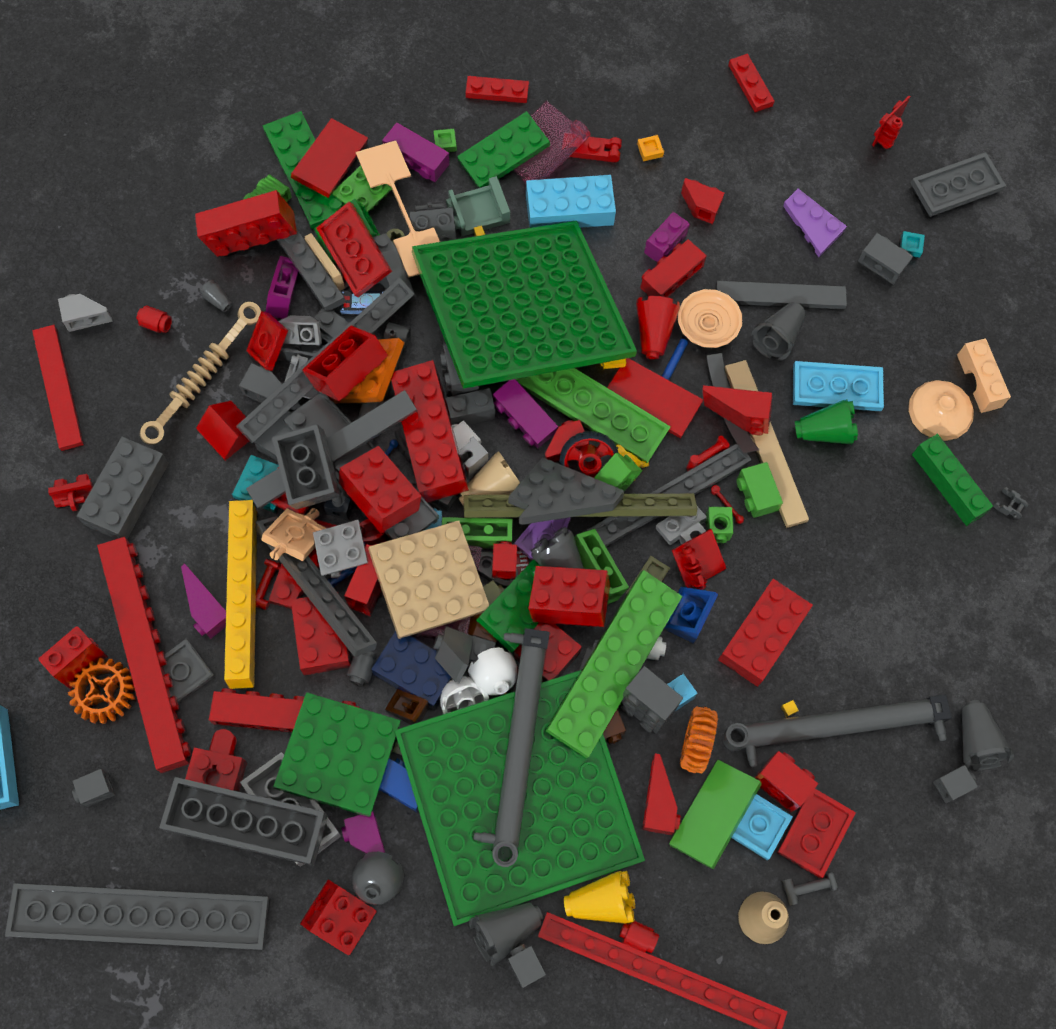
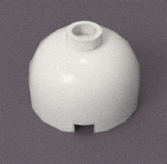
M490 648L477 655L478 660L474 664L471 662L469 665L468 673L470 678L476 683L479 691L482 688L489 696L506 693L517 681L518 668L512 653L510 651L505 652L503 648Z
M463 676L460 683L452 679L446 684L440 696V705L443 714L487 701L489 696L482 688L479 691L476 683L469 676Z

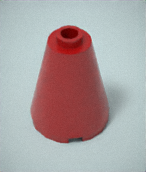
M648 296V300L642 301V297H639L636 301L642 353L648 359H659V356H663L680 310V302L677 301L676 304H673V299L662 296Z

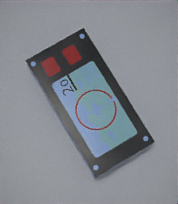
M341 291L346 302L341 305V314H360L384 291H367L359 298L354 296L352 291Z

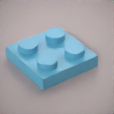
M756 794L734 832L732 839L764 859L769 860L793 816Z

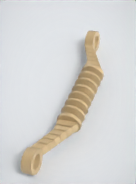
M245 302L240 306L238 310L239 319L218 345L214 343L209 345L212 353L207 350L203 352L207 360L202 357L198 358L202 366L194 364L193 368L196 373L192 371L187 372L191 379L183 377L181 380L185 386L176 385L180 393L171 391L170 396L173 401L156 421L146 422L142 426L140 437L144 443L148 445L158 444L164 436L163 426L180 406L185 408L190 406L186 400L187 398L195 400L192 391L200 394L201 390L197 385L205 387L206 382L203 378L211 380L212 376L209 374V371L217 373L214 364L222 367L223 363L219 358L227 360L229 355L226 353V350L246 325L257 323L261 313L260 307L257 304ZM244 309H252L255 312V318H246L243 313ZM149 427L156 428L158 437L155 439L148 438L145 430Z

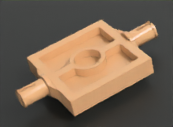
M287 508L262 535V541L275 547L270 552V557L272 559L275 557L274 560H278L283 553H287L304 561L315 548L313 532L327 529L314 521L319 516V511L312 508L306 515Z

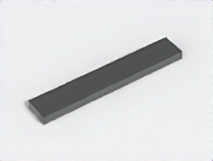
M735 281L716 282V290L729 295L738 305L786 306L791 302H795L806 308L845 309L847 306L846 286Z

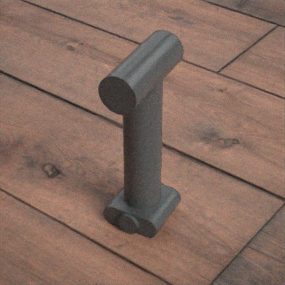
M827 873V878L795 886L792 878L783 880L789 906L799 904L798 895L830 888L832 891L838 890L834 873Z

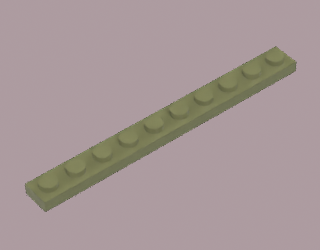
M694 493L624 494L622 500L613 511L575 517L696 516L698 508ZM509 495L463 496L464 518L519 517L525 510L509 504Z

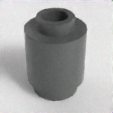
M370 651L357 657L353 656L346 674L350 677L349 681L359 686L369 683L373 674L371 669L376 663L377 655Z

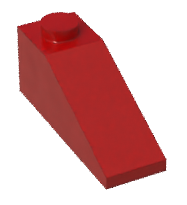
M655 753L652 757L642 830L672 835L674 829H679L681 816L677 814V804L661 756Z

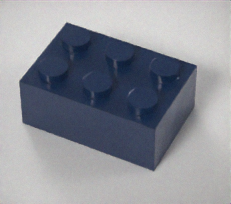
M396 631L371 669L375 677L392 687L426 699L429 708L434 711L440 704L442 690L452 680L451 676L435 659L436 651L411 636L398 639Z

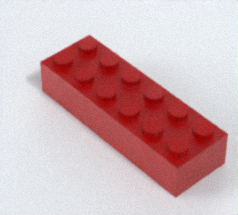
M431 360L394 371L391 381L395 396L405 390L418 410L401 422L420 495L428 503L469 491L439 373L434 361Z

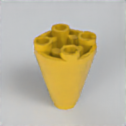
M628 871L615 872L570 892V895L564 896L566 915L578 919L624 924L634 922L633 909H635V899L633 893L628 892V886H630Z

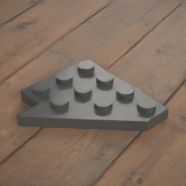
M542 457L509 495L508 503L525 510L519 516V524L523 525L613 511L622 500L624 490Z

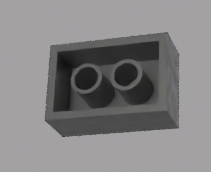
M316 424L272 437L289 506L297 510L341 497L324 429Z
M644 666L626 687L623 693L624 698L620 704L622 705L621 709L630 717L634 715L641 721L640 725L650 733L653 731L657 734L676 711L683 697Z

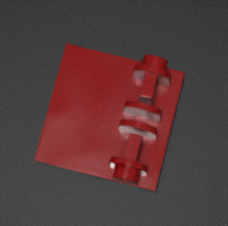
M908 96L903 102L899 100L893 107L890 114L886 113L879 122L881 126L874 133L873 147L877 143H880L885 149L891 148L894 145L903 126L901 116L911 96Z
M712 529L672 550L687 588L697 587V589L702 590L706 588L707 579L727 569Z

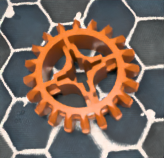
M99 658L97 665L94 662H90L88 669L82 668L83 672L81 675L75 674L76 682H69V685L75 688L68 692L70 697H74L70 701V705L76 706L74 712L81 714V718L84 720L90 718V722L94 724L98 719L100 723L106 724L107 717L113 722L116 720V713L124 716L122 709L124 707L127 709L131 708L127 701L135 699V696L130 693L135 691L134 685L131 684L133 680L132 676L129 675L130 670L127 667L123 668L121 662L115 664L113 659H108L105 662L103 658ZM100 674H114L111 678L108 676L104 680L96 678ZM90 683L91 688L85 698L86 687ZM120 683L119 695L115 699L114 692L119 687L118 684ZM97 684H99L101 687H104L103 689L108 698L105 697L103 694L101 695L100 688L97 686ZM100 702H107L109 706L101 709L90 708Z
M698 706L693 709L682 746L680 759L682 769L701 774L706 770L715 741L718 721L716 711Z

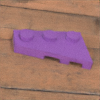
M797 189L784 202L783 207L796 226H800L805 234V239L808 243L811 242L818 257L847 228L845 224L800 189Z
M571 517L531 523L514 545H517V549L532 561L531 550L535 547L534 544L543 538L551 539L555 536L554 533L562 527L566 526L567 528Z

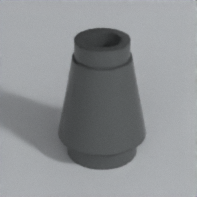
M210 280L200 290L202 298L222 312L228 311L233 305L218 282Z

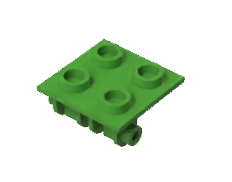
M360 165L333 191L332 195L345 204L356 199L369 212L374 209V206L378 205V202L383 197L387 196V193L392 188L387 184L370 188Z

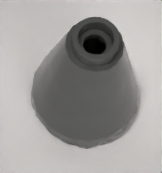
M566 526L557 530L554 533L555 536L551 539L543 538L535 543V547L531 550L533 559L540 566L584 569L574 535Z

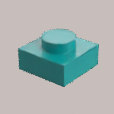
M903 231L900 248L907 250L912 256L920 258L923 253L925 235Z

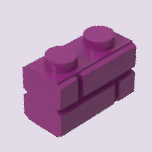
M672 212L646 241L644 253L657 263L663 256L668 257L674 247L687 236L690 225L688 221Z

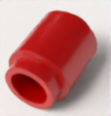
M146 305L140 308L136 318L141 327L157 333H167L171 327L172 317L167 312Z
M637 921L623 924L619 934L623 938V944L651 954L659 938V934L655 933L653 928Z

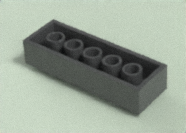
M175 777L159 828L175 834L314 866L328 815L323 811Z

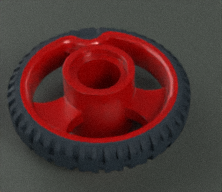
M586 431L578 433L564 444L560 453V465L570 468L568 461L577 460L580 470L585 475L594 478L602 466L601 457L605 455H611L612 457L615 453H618V449L608 436L600 432ZM584 441L600 442L598 447L591 444L584 445L579 450L575 447ZM587 457L595 458L591 462L585 461Z

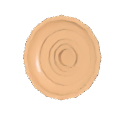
M703 289L690 294L683 300L678 313V324L682 333L692 343L706 348H718L729 344L737 337L742 327V313L738 304L729 295L718 290Z
M935 380L926 382L915 389L909 400L908 412L912 423L921 433L930 438L938 433L943 441L957 439L968 431L973 422L974 409L969 396L962 388L951 382Z

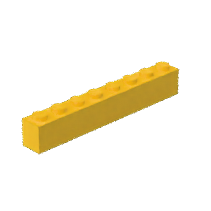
M253 500L229 501L224 680L230 689L254 687L257 531L255 525L257 522V510Z

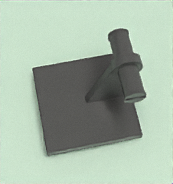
M427 202L425 205H415V211H410V220L415 231L420 232L434 228L440 242L456 240L453 207H445L444 202L434 204Z

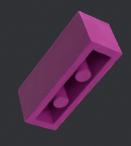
M397 122L382 140L383 144L396 141L408 169L417 171L425 179L436 182L449 166V152Z
M516 379L509 380L493 394L495 408L501 414L505 412L509 417L508 422L515 430L519 428L524 433L522 437L528 445H534L539 449L555 435L558 429L556 423Z

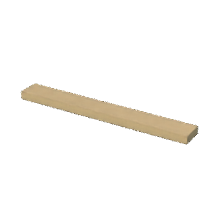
M746 360L725 366V372L732 389L758 391ZM770 422L768 434L763 433L760 436L750 434V437L759 448L756 452L760 462H767L783 501L779 511L786 528L808 522L809 518Z

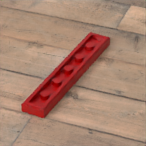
M55 325L32 330L59 449L64 451L84 445L57 328Z

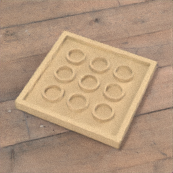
M460 521L369 546L368 548L398 639L481 614L489 607Z

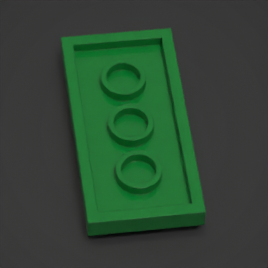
M526 111L458 155L457 158L477 187L482 188L489 186V178L497 176L500 179L548 148L550 141Z
M534 559L476 620L511 653L520 644L505 641L503 639L504 633L523 634L525 628L534 629L540 623L532 621L529 611L536 566H540Z

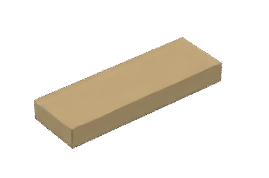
M312 233L306 235L304 238L306 243L339 291L345 289L340 272Z

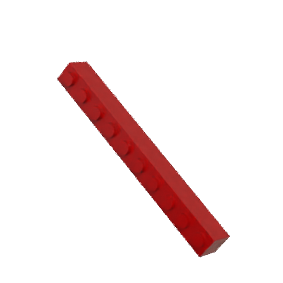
M126 537L99 544L97 547L155 768L160 773H164L190 764L188 757L192 753L189 743L184 742L182 733H185V727L182 719L177 717L176 710H179V704L176 696H170L169 688L173 687V682L170 674H165L163 666L167 665V660L165 659L164 652L160 651L158 647L161 638L158 630L153 628L152 621H155V616L152 608L147 606L146 599H149V594L146 586L141 584L140 578L143 577V572L140 564L136 565L134 558L138 556L136 547Z

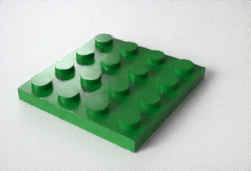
M306 692L273 788L371 817L396 739L394 730L399 729L401 720Z

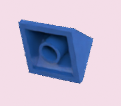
M680 587L678 593L683 597L664 629L694 644L718 594L712 591Z

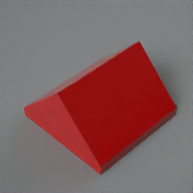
M232 401L209 405L196 427L197 431L225 461L250 442L236 427L246 416Z

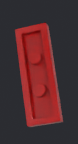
M745 54L730 59L728 65L754 112L772 107L774 99L749 55Z
M468 76L466 98L527 103L529 81Z

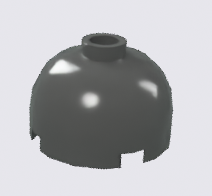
M379 851L369 852L362 859L358 860L354 867L352 876L354 891L361 900L368 904H384L394 899L401 889L404 878L403 868L399 862L397 865L392 860V856Z

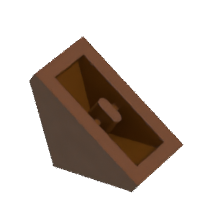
M397 689L385 710L412 725L423 720L429 710V704L424 698Z

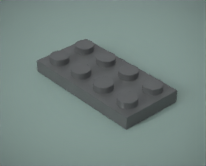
M986 152L915 177L911 181L912 187L930 217L1003 191L1006 187Z

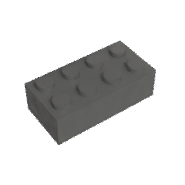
M121 437L78 512L77 518L85 526L115 539L126 537L128 539L169 465L163 453Z

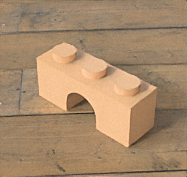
M986 338L965 343L957 356L964 373H973L977 386L973 395L980 412L983 413L1002 408L1011 396Z

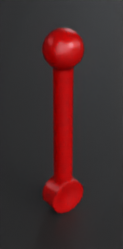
M717 485L712 486L711 493L717 495L726 507H732L720 493V487ZM732 507V514L735 517L736 523H743L744 517L739 515Z

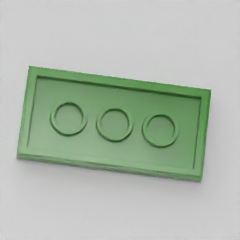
M717 760L682 820L679 829L671 839L670 846L714 869L762 785L761 781Z

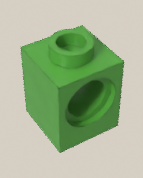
M709 507L706 512V531L712 529L717 543L730 541L733 535L732 507ZM714 523L723 524L725 529H717Z

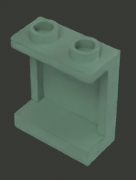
M497 176L489 178V186L454 195L453 190L448 191L446 205L447 207H453L455 229H459L461 236L473 234L474 227L481 225L483 230L510 223V210Z

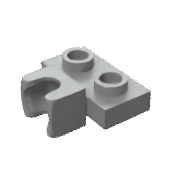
M697 506L696 516H669L656 525V530L669 545L680 540L681 544H684L706 532L701 524L707 521V516Z

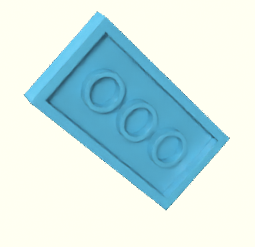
M794 362L793 405L827 407L847 399L848 402L853 401L854 409L883 410V367Z

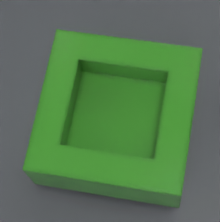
M454 129L433 131L435 145L447 152L457 151Z

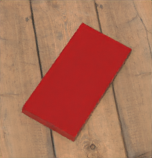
M331 118L291 173V178L329 198L356 160V152L363 150L367 144L368 137Z
M351 202L346 203L316 227L354 296L359 298L392 272Z
M626 358V366L619 368L607 387L669 425L670 429L668 432L679 438H682L703 403V399L629 358Z

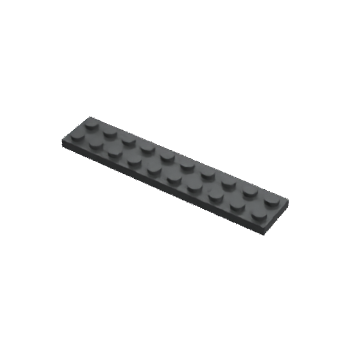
M13 883L5 937L264 950L269 897Z

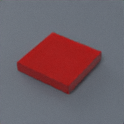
M262 311L246 351L263 368L273 371L288 330L271 314Z

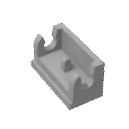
M474 437L470 438V442L459 451V456H463L468 452V460L462 464L463 469H467V483L488 462V452Z

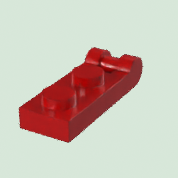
M564 134L562 156L618 162L620 160L619 149H621L622 140L617 137L605 139Z

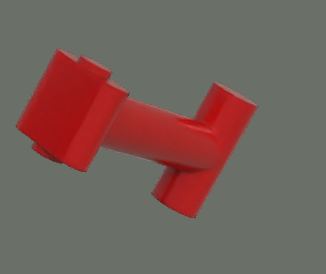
M719 436L716 444L699 455H692L690 457L686 470L690 471L720 451L723 452L729 448L730 444L723 436Z
M266 558L264 565L267 567L256 590V607L267 610L270 602L263 598L275 570L279 571L281 567L280 563Z

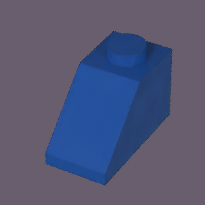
M389 758L379 790L418 812V806L404 761L398 758L393 761Z

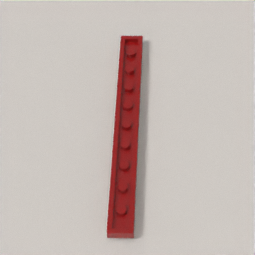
M546 913L538 937L757 1029L783 1028L788 1011L556 915Z

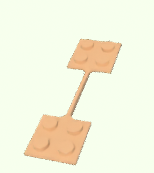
M392 141L356 152L370 188L383 184L391 186L410 230L407 236L394 239L393 242L408 277L420 274L412 255V246L440 242L434 228L420 232L413 229L394 184L397 180L411 176L397 142Z

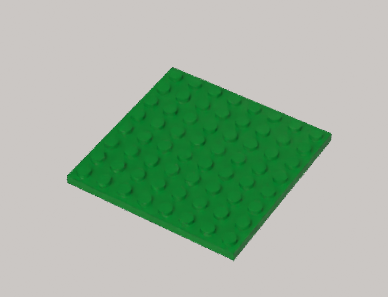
M577 221L412 246V255L463 389L636 356L637 350Z
M581 670L542 682L518 857L516 862L509 867H502L496 864L492 858L493 844L474 840V833L486 832L495 834L515 692L394 730L454 926L468 922L475 915L512 907L645 861L604 735L602 734L590 756L585 758L545 731ZM503 846L498 850V858L501 861H507L511 858L512 852L509 847Z

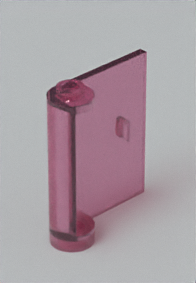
M548 101L539 107L531 117L550 141V146L514 169L523 178L525 184L526 180L547 179L591 135L582 122L579 120L572 122Z

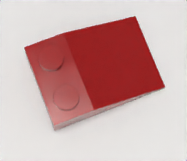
M703 385L704 406L744 431L750 432L752 435L768 434L772 411V393Z

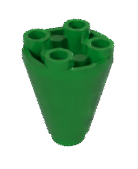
M847 399L839 401L795 421L797 439L803 438V440L853 444L858 437L857 424L851 421L855 414L853 401L848 402Z

